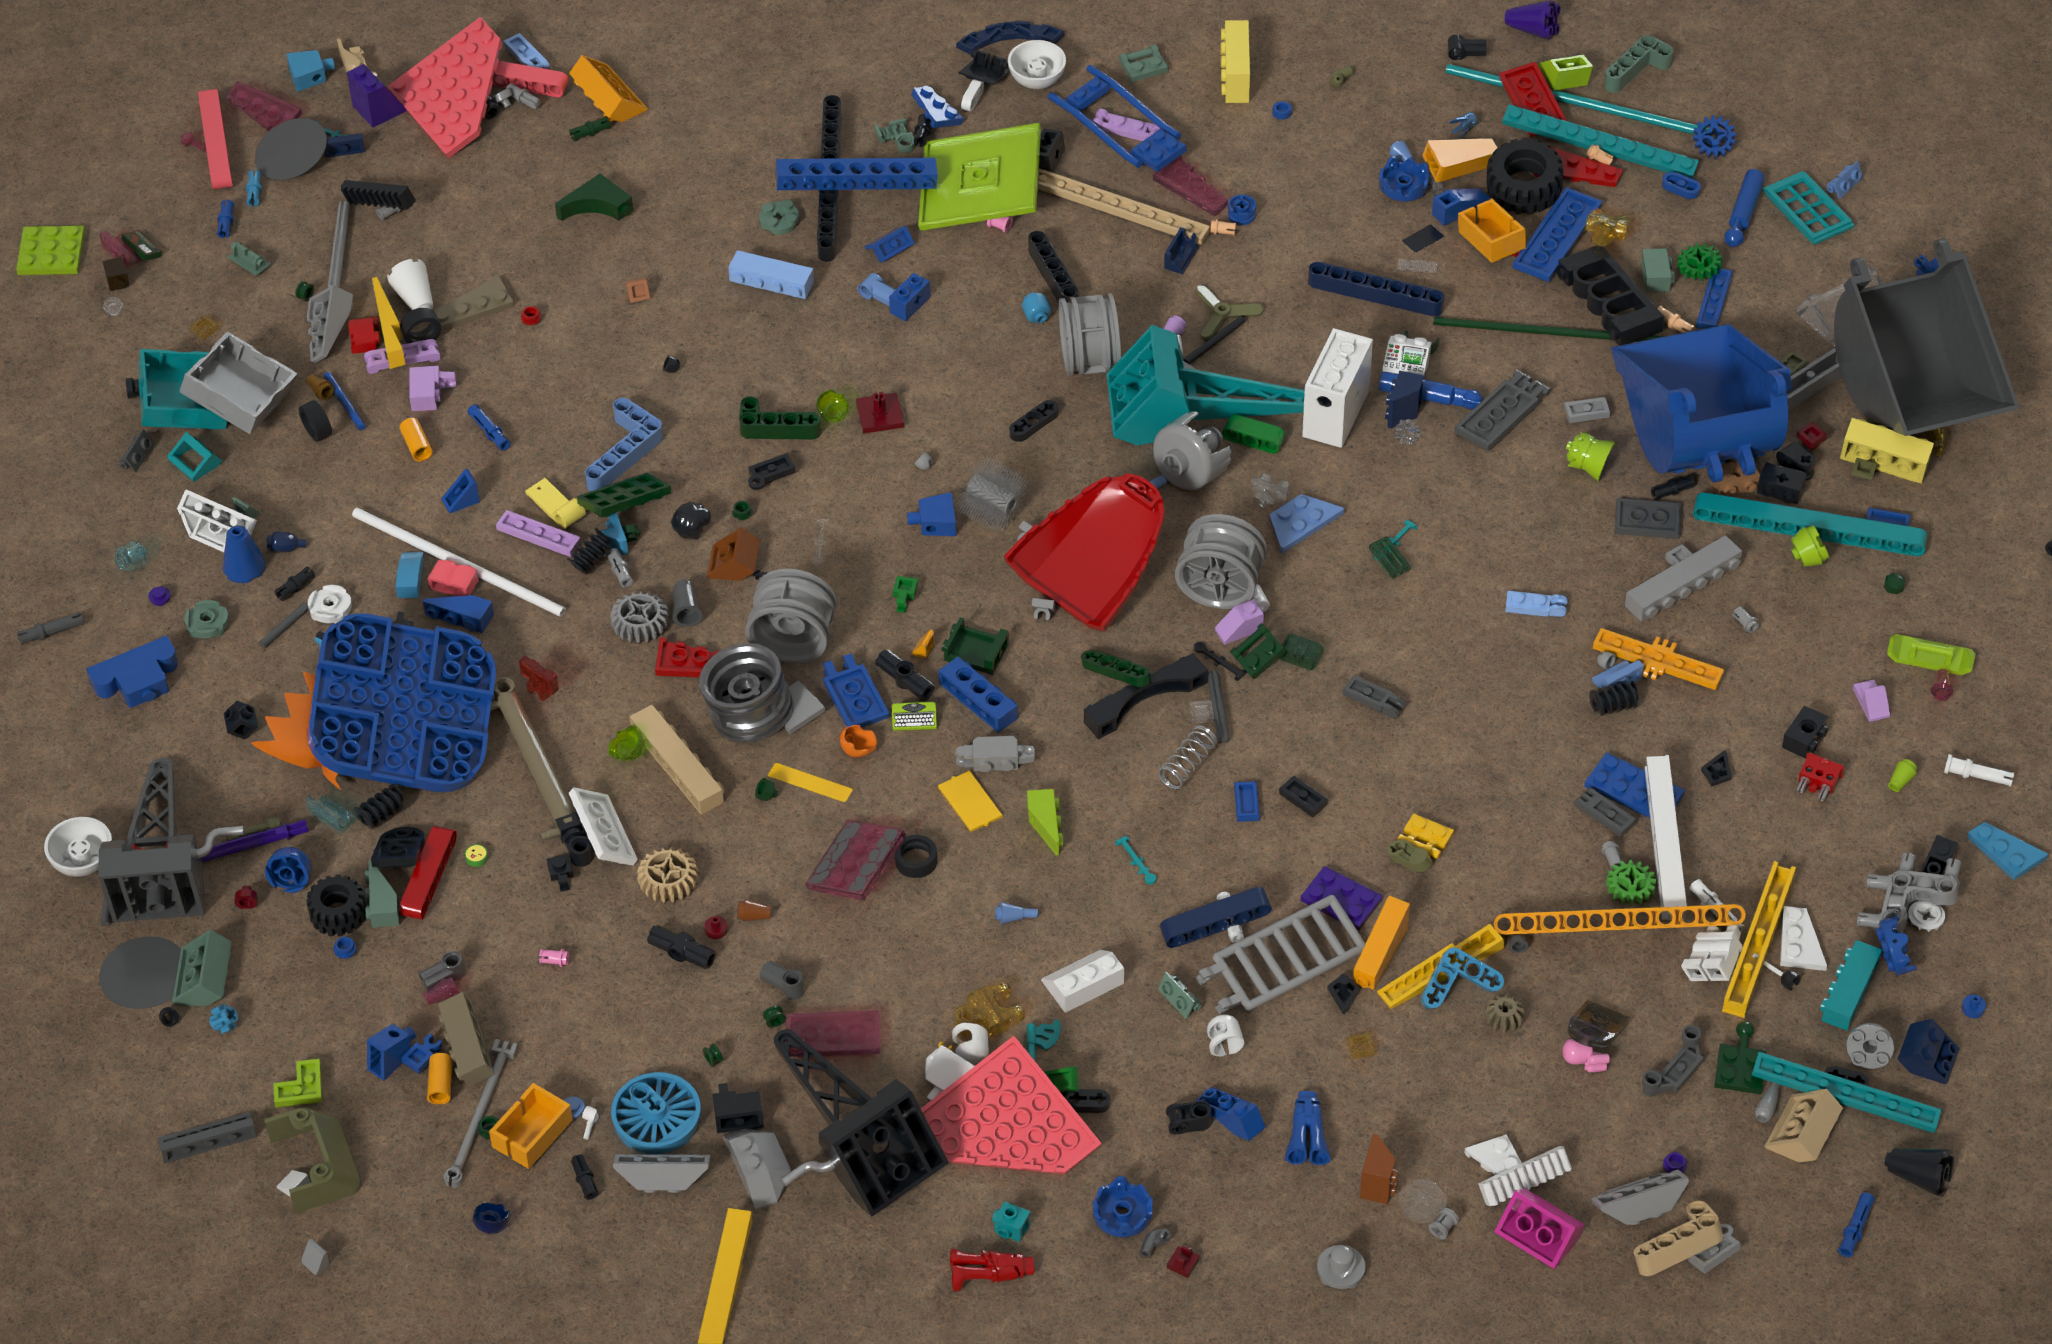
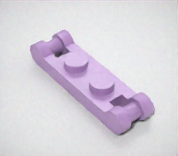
M1099 109L1096 113V118L1092 121L1104 132L1144 141L1160 129L1155 124L1111 114L1105 109Z
M434 339L401 345L406 365L428 360L430 362L440 360L437 341ZM386 348L368 351L364 354L368 373L373 374L379 370L389 368Z

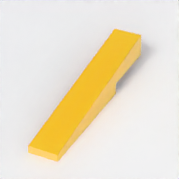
M374 277L372 282L389 368L392 369L406 365L403 348L399 342L402 339L398 319L378 278Z
M1488 924L1456 946L1453 943L1449 944L1378 990L1377 994L1392 1009L1423 992L1442 954L1446 950L1458 948L1481 961L1504 949V939L1491 924ZM1455 953L1452 955H1448V957L1451 959V964L1454 962H1458L1461 964V966L1459 967L1460 970L1462 969L1463 964L1467 961L1466 959H1464L1463 962L1458 961L1456 959ZM1444 972L1437 974L1438 983L1448 979L1447 974Z
M732 1208L727 1210L698 1344H723L743 1268L742 1261L753 1222L752 1211Z

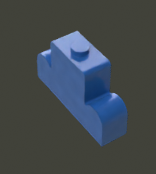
M166 635L88 667L86 671L89 682L99 697L110 698L119 690L128 707L132 708L168 693L169 688L164 673L173 672L177 668L178 662L175 649Z

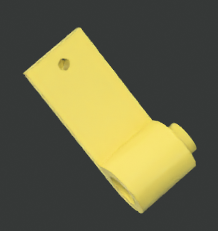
M543 478L525 491L563 529L568 528L586 515V508L577 504L576 498L569 501L546 478Z

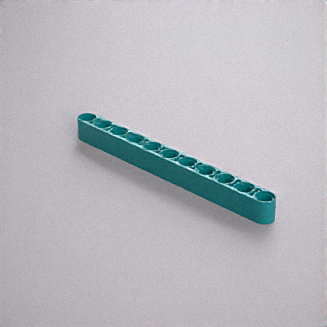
M1699 493L1696 496L1693 516L1697 520L1792 536L1803 526L1806 528L1814 525L1822 541L1917 557L1925 553L1928 537L1927 532L1920 528L1711 493Z

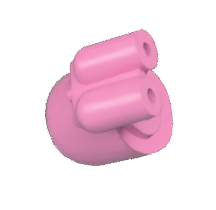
M1582 1036L1581 1039H1568L1562 1048L1563 1057L1569 1064H1585L1584 1069L1588 1072L1607 1070L1606 1063H1609V1055L1593 1052L1588 1036Z

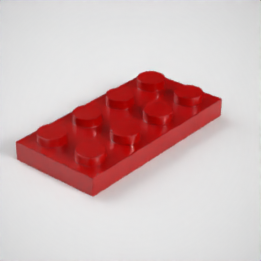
M1536 61L1499 73V79L1513 106L1567 121ZM1528 132V134H1529L1530 137H1533V136L1538 135V134H1534V133Z

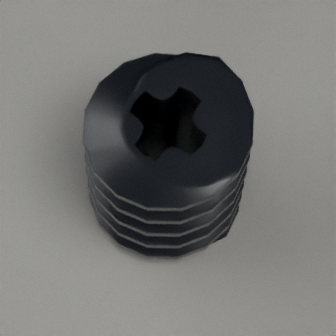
M595 528L597 536L592 533L589 534L591 542L583 540L585 548L577 546L579 554L571 552L573 560L566 558L579 572L586 575L589 574L586 569L587 566L592 569L595 568L592 563L593 560L598 563L601 562L598 557L599 554L607 556L605 548L612 550L611 541L598 528Z
M1631 681V683L1624 682L1622 686L1616 684L1614 687L1608 686L1606 689L1591 690L1589 694L1593 711H1598L1601 716H1604V709H1607L1608 713L1612 714L1613 707H1615L1617 712H1621V705L1624 706L1625 710H1629V703L1632 704L1634 709L1638 707V690L1634 681Z
M390 784L381 793H376L374 798L370 797L367 799V803H361L360 808L355 807L354 812L361 823L373 830L375 828L373 821L380 825L382 824L381 816L388 820V812L392 815L397 814L395 807L399 810L404 809L402 804L403 796L394 784Z

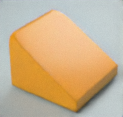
M930 629L920 638L911 653L912 655L923 659L928 657L934 646L933 630Z

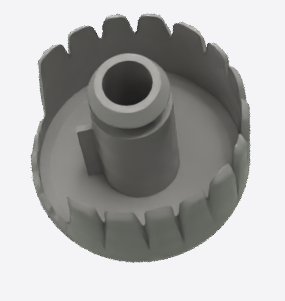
M1195 411L1188 414L1185 413L1163 427L1157 433L1153 444L1154 459L1161 474L1172 485L1188 491L1198 490L1226 471L1231 460L1230 446L1213 453L1222 443V435L1218 429L1206 427L1197 432L1186 425L1198 415V412Z

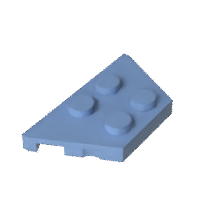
M1300 494L1269 514V520L1274 528V535L1278 540L1280 552L1284 553L1343 515L1344 508Z

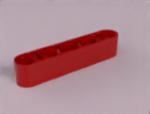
M438 826L432 827L399 907V914L401 916L424 919L456 843V830Z

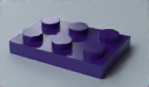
M1324 866L1303 892L1300 901L1310 906L1329 895H1334L1355 928L1359 931L1381 903L1383 896ZM1331 906L1320 910L1340 921Z

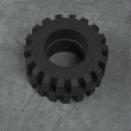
M335 875V877L326 876L325 880H318L317 885L313 884L311 891H308V899L306 901L310 920L313 923V927L316 930L319 929L320 933L325 934L327 932L328 936H333L334 933H337L338 936H343L342 933L347 932V934H350L353 928L357 930L360 927L359 923L364 922V916H366L365 898L361 885L357 884L355 879L350 880V877L346 875L344 877L340 875ZM334 903H345L337 908L329 907Z

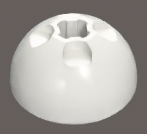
M1043 40L1023 42L1014 47L1008 56V67L1013 78L1022 86L1030 89H1044L1053 85L1062 76L1066 65V56L1063 50L1057 45Z
M75 817L59 823L49 832L45 840L44 851L48 861L56 870L68 876L83 877L98 871L99 848L102 842L111 841L112 837L107 826L101 821L90 817Z

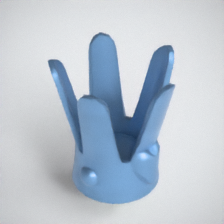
M1468 112L1448 122L1449 124L1462 122L1451 132L1456 134L1465 130L1460 135V138L1478 123L1476 116L1472 112Z

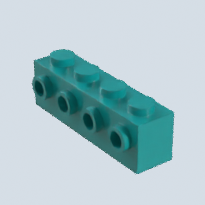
M1858 940L1855 941L1852 948H1847L1844 956L1846 962L1844 965H1839L1836 973L1838 979L1836 982H1831L1828 990L1830 996L1828 999L1824 998L1821 1004L1820 1011L1823 1012L1822 1022L1848 1031L1879 965L1882 949Z

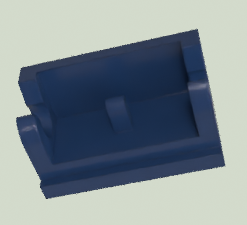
M1180 227L1165 252L1164 269L1184 274L1199 248L1195 233L1192 234V239H1189L1186 236V229Z

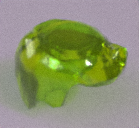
M631 725L626 729L617 731L616 738L612 739L608 744V754L620 761H633L640 758L644 754L646 747L640 730L636 726Z

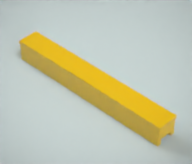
M1774 861L1726 992L1722 1012L1745 1018L1783 912V907L1793 884L1796 867L1792 866L1791 869L1778 866V862ZM1753 953H1758L1759 958H1754L1752 956Z

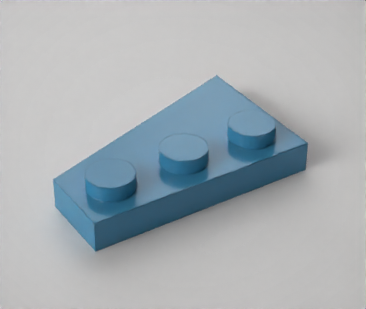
M1986 822L1969 831L1967 835L1969 840L2013 880H2016L2048 858V853Z

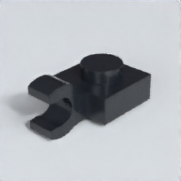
M569 855L547 858L551 881L558 880L561 892L569 890L568 878L573 877Z

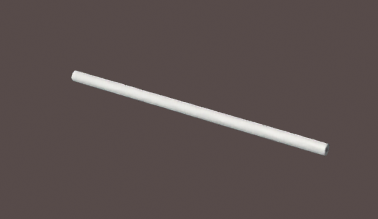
M358 507L353 510L352 516L441 560H450L456 565L472 566L477 570L478 578L559 617H562L566 612L565 607Z

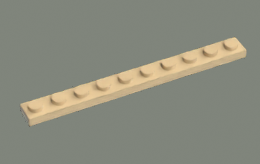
M1039 168V190L1174 236L1180 227L1185 228L1186 236L1192 239L1191 236L1195 233L1197 244L1202 245L1210 232V226Z

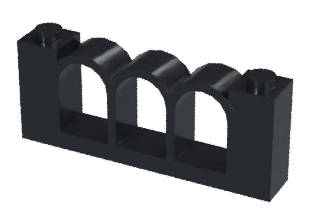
M1601 244L1558 260L1557 275L1559 279L1563 280L1568 287L1572 285V290L1576 296L1587 299L1588 310L1594 315L1602 316L1601 324L1603 328L1609 331L1610 338L1619 346L1663 332L1664 315ZM1601 274L1606 276L1596 281H1585ZM1615 291L1621 293L1610 298H1599ZM1632 307L1635 309V311L1625 315H1614Z

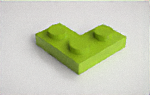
M320 1059L296 1061L297 1080L273 1083L275 1108L322 1102Z

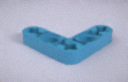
M1450 948L1442 954L1421 994V1003L1427 1009L1439 1007L1443 1003L1457 974L1488 992L1500 990L1504 985V978L1500 972L1458 948ZM1455 953L1456 959L1458 961L1463 962L1464 959H1466L1467 961L1463 964L1462 969L1460 970L1459 967L1461 966V964L1458 962H1454L1451 964V959L1448 957V955H1452ZM1469 964H1475L1478 967L1479 972L1477 976L1468 974L1467 967ZM1439 972L1447 974L1448 982L1446 985L1438 983L1437 974ZM1483 974L1488 978L1495 976V982L1498 984L1491 987L1489 980L1483 978L1479 981ZM1436 988L1443 990V992L1437 991L1434 997L1437 1002L1430 1004L1427 995L1433 994Z

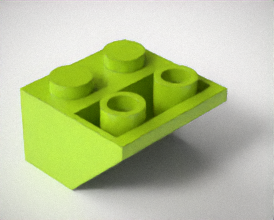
M1584 55L1553 59L1537 64L1545 80L1553 90L1588 85L1593 68Z

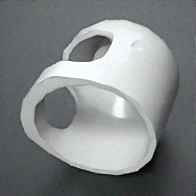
M1227 1014L1219 1015L1208 1023L1207 1034L1211 1039L1209 1044L1211 1055L1220 1057L1226 1055L1221 1043L1225 1039L1228 1042L1229 1054L1237 1053L1243 1048L1244 1039L1238 1021L1233 1016Z
M961 1023L953 1028L952 1037L953 1041L958 1044L955 1051L958 1056L974 1066L988 1056V1032L983 1026L973 1023ZM963 1030H970L972 1040L968 1042L962 1041L957 1037V1034Z

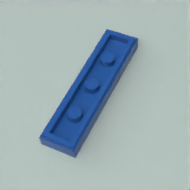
M1721 269L1718 270L1717 275L1711 274L1712 278L1708 281L1696 328L1706 329L1718 326L1733 271Z

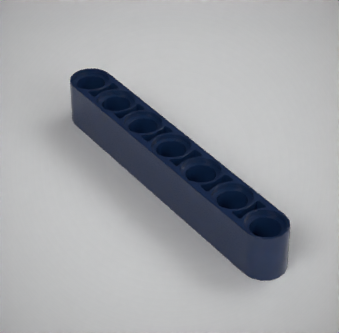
M1313 262L1309 265L1308 284L1313 288L1434 317L1440 316L1443 313L1445 295L1442 291L1323 262Z

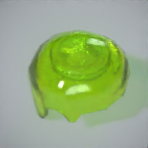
M830 389L822 392L817 398L816 407L818 413L825 421L832 423L840 422L849 413V403L843 394L836 393Z

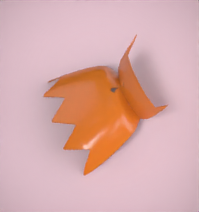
M303 672L310 694L285 693L284 696L290 717L265 716L275 740L251 742V744L273 757L303 768L322 767L325 777L341 790L336 781L338 773L323 766L315 758L308 744L307 728L315 675Z

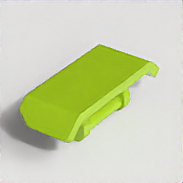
M1899 634L1890 637L1887 651L1888 656L1894 662L1957 675L1970 673L1975 659V653L1972 649Z

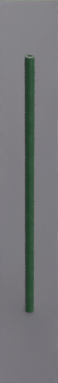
M1434 317L1433 325L1612 340L1609 336V331ZM1652 335V336H1649V337H1647V338L1641 339V340L1636 341V342H1641V341H1646V340H1651V339H1656V338H1661V337H1666V336H1656V335Z

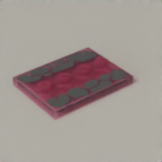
M847 819L805 883L807 889L865 901L905 839L906 833L904 829Z

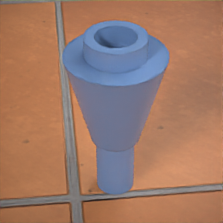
M1396 141L1390 147V156H1396L1397 160L1401 162L1406 161L1409 157L1413 158L1404 141Z
M1000 902L999 906L995 907V919L999 920L1000 924L1023 918H1037L1038 916L1037 909H1023V907Z

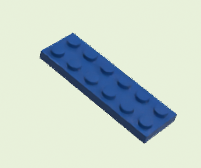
M1566 187L1526 243V248L1521 250L1513 261L1512 268L1550 282L1557 272L1558 260L1567 257L1601 209L1602 201Z

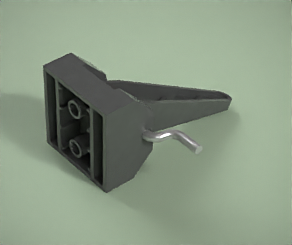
M159 758L151 762L128 832L127 842L126 840L113 839L102 842L99 848L98 878L113 923L205 915V887L201 857L210 853L216 838L244 835L243 826L217 828L209 832L204 846L200 849L197 848L195 834L184 833L177 836L174 772L170 759ZM160 775H163L167 780L159 786L154 781ZM160 794L168 801V807L155 817L148 811L149 805ZM168 815L169 828L161 822ZM148 818L151 822L145 826L146 820ZM155 826L168 835L143 838ZM166 845V848L155 847L147 850H142L141 848L144 846Z

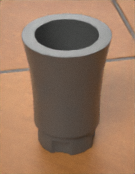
M685 579L677 581L676 585L673 586V621L680 627L695 626L703 617L696 589L692 581Z

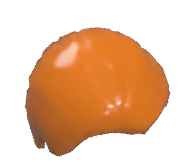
M860 725L845 727L839 737L841 748L847 755L853 758L867 756L874 752L877 746L875 733L872 730H863Z

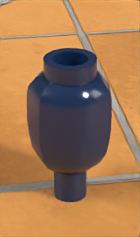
M274 532L272 535H267V548H271L274 552H292L297 547L306 548V539H297L293 533Z

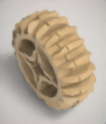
M672 846L669 850H665L662 847L660 852L653 850V855L646 854L645 860H641L640 867L637 870V879L642 892H645L647 898L653 896L655 902L661 898L663 903L670 899L673 903L675 898L678 897L682 900L683 894L689 896L690 890H695L698 881V867L695 864L694 858H690L688 852L683 853L681 848L674 851Z

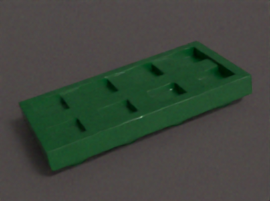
M644 473L577 496V504L597 514L599 517H609L612 513L626 511L630 507L644 505L650 500L661 499L663 496L671 494V485L648 473Z

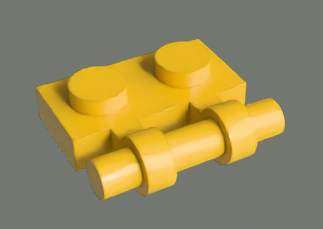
M1413 813L1403 831V834L1408 837L1400 834L1397 840L1408 841L1416 848L1425 849L1429 856L1439 859L1441 851L1435 848L1444 851L1454 835V830Z

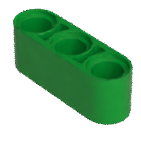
M1234 414L1229 417L1222 431V436L1228 441L1276 454L1286 437V433L1278 426Z

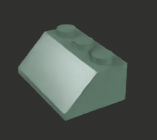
M210 929L181 947L172 999L174 1005L209 1006L223 997L232 941Z

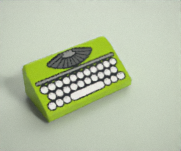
M936 703L892 704L893 731L937 729Z

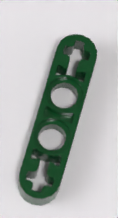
M1087 650L1081 654L1082 666L1087 670L1137 687L1146 686L1152 680L1150 670L1145 666L1098 650Z

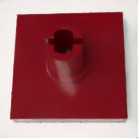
M876 392L870 397L856 399L863 434L904 428L897 393L885 394L879 392L878 395Z

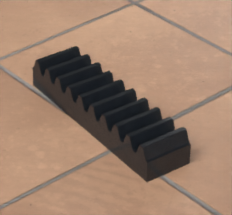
M345 180L341 185V192L349 204L354 202L355 205L360 203L363 206L366 203L367 206L373 204L374 207L379 204L380 207L384 205L386 208L392 206L393 209L396 207L402 209L404 207L405 210H408L416 201L408 186Z

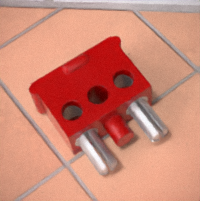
M1807 753L1805 763L1799 773V784L1796 791L1803 793L1806 786L1809 785V791L1812 793H1816L1817 789L1820 790L1817 799L1824 801L1828 793H1833L1839 779L1843 778L1844 766L1812 753Z

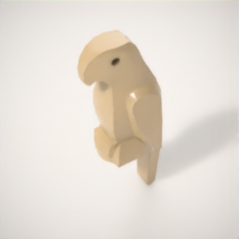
M337 39L340 57L346 73L362 64H365L367 67L364 59L365 54L360 46L349 48V51L343 48L341 39Z

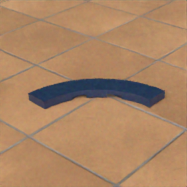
M1024 21L997 23L986 26L984 30L979 32L974 31L956 43V48L971 55L973 50H980L990 44L1011 39L1043 40L1056 44L1065 36V31L1046 24L1040 26Z

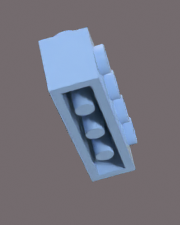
M738 250L728 267L729 280L731 282L802 299L807 298L814 284L813 268Z

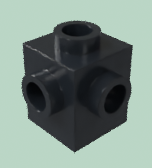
M236 701L223 713L228 734L246 739L258 728L255 708L249 704Z

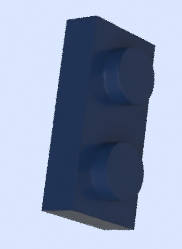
M362 133L327 138L324 151L325 157L364 153Z

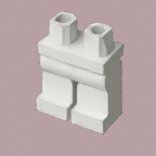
M1728 925L1725 932H1721L1716 926H1708L1706 932L1697 933V941L1693 944L1692 954L1689 959H1684L1681 965L1690 981H1709V979L1711 981H1729L1739 952L1743 948L1739 941L1741 932L1736 925Z

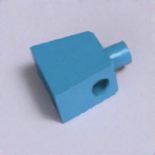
M317 50L286 54L289 70L297 92L325 82V71L335 69L333 58L321 60Z

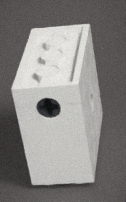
M1333 328L1305 384L1302 437L1340 448L1343 447L1370 391L1373 339Z

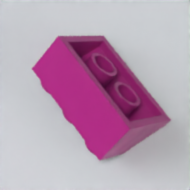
M1524 1188L1514 1192L1494 1232L1555 1269L1576 1244L1585 1224Z

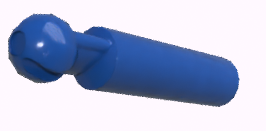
M1750 169L1745 173L1729 220L1731 228L1724 234L1725 243L1730 247H1738L1744 241L1742 231L1749 227L1765 179L1764 174L1759 170Z
M1382 371L1379 391L1392 393L1393 378H1397L1398 374ZM1426 379L1423 382L1422 400L1449 406L1452 404L1469 410H1473L1482 402V396L1476 390L1457 388L1454 385Z

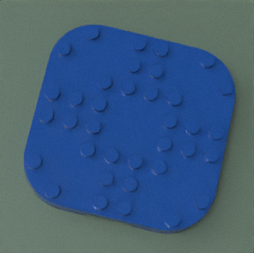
M364 613L343 617V620L335 624L333 623L327 629L319 649L307 728V740L313 755L323 766L341 775L434 792H451L467 786L478 775L486 755L491 701L496 678V666L491 653H487L481 646L482 642L477 638L457 630L435 627L434 631L392 623V618Z

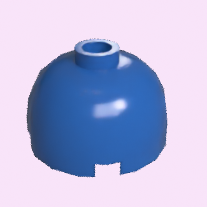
M284 847L275 851L268 859L265 867V875L269 883L275 888L277 886L287 888L283 892L290 893L302 890L309 881L312 871L308 856L300 849L294 847Z

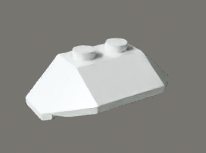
M185 490L177 508L190 538L222 552L225 550L226 534L230 528L242 526L247 529L251 536L257 520L189 490Z

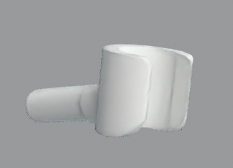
M586 1106L582 1118L588 1121L583 1139L589 1140L592 1126L597 1122L599 1116L595 1108Z

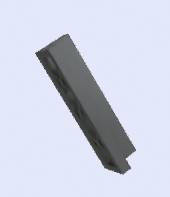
M250 1112L159 1137L158 1141L164 1163H169L253 1139L257 1136Z

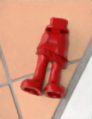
M950 1248L952 1291H960L964 1282L971 1279H988L992 1283L995 1281L999 1283L1017 1279L1019 1276L1023 1278L1024 1275H1034L1033 1257H1022V1254L1000 1253L991 1250L989 1252L982 1250L981 1255L969 1254L955 1248ZM967 1265H982L983 1267H964V1266H967Z

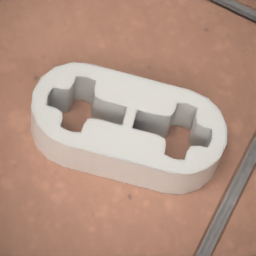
M972 80L963 96L962 110L970 112L974 110L982 96L984 82Z

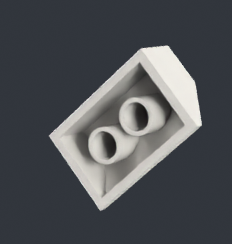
M1098 950L1042 978L1041 981L1066 1013L1124 984V967L1113 952Z

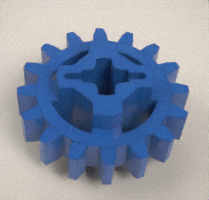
M1712 115L1711 120L1704 117V123H1697L1698 128H1694L1693 133L1695 135L1693 136V141L1696 142L1695 149L1701 148L1699 154L1706 152L1707 158L1712 154L1717 159L1718 154L1725 157V151L1731 152V146H1735L1736 141L1734 138H1736V133L1732 132L1734 131V125L1728 126L1730 120L1723 122L1722 116L1717 120Z

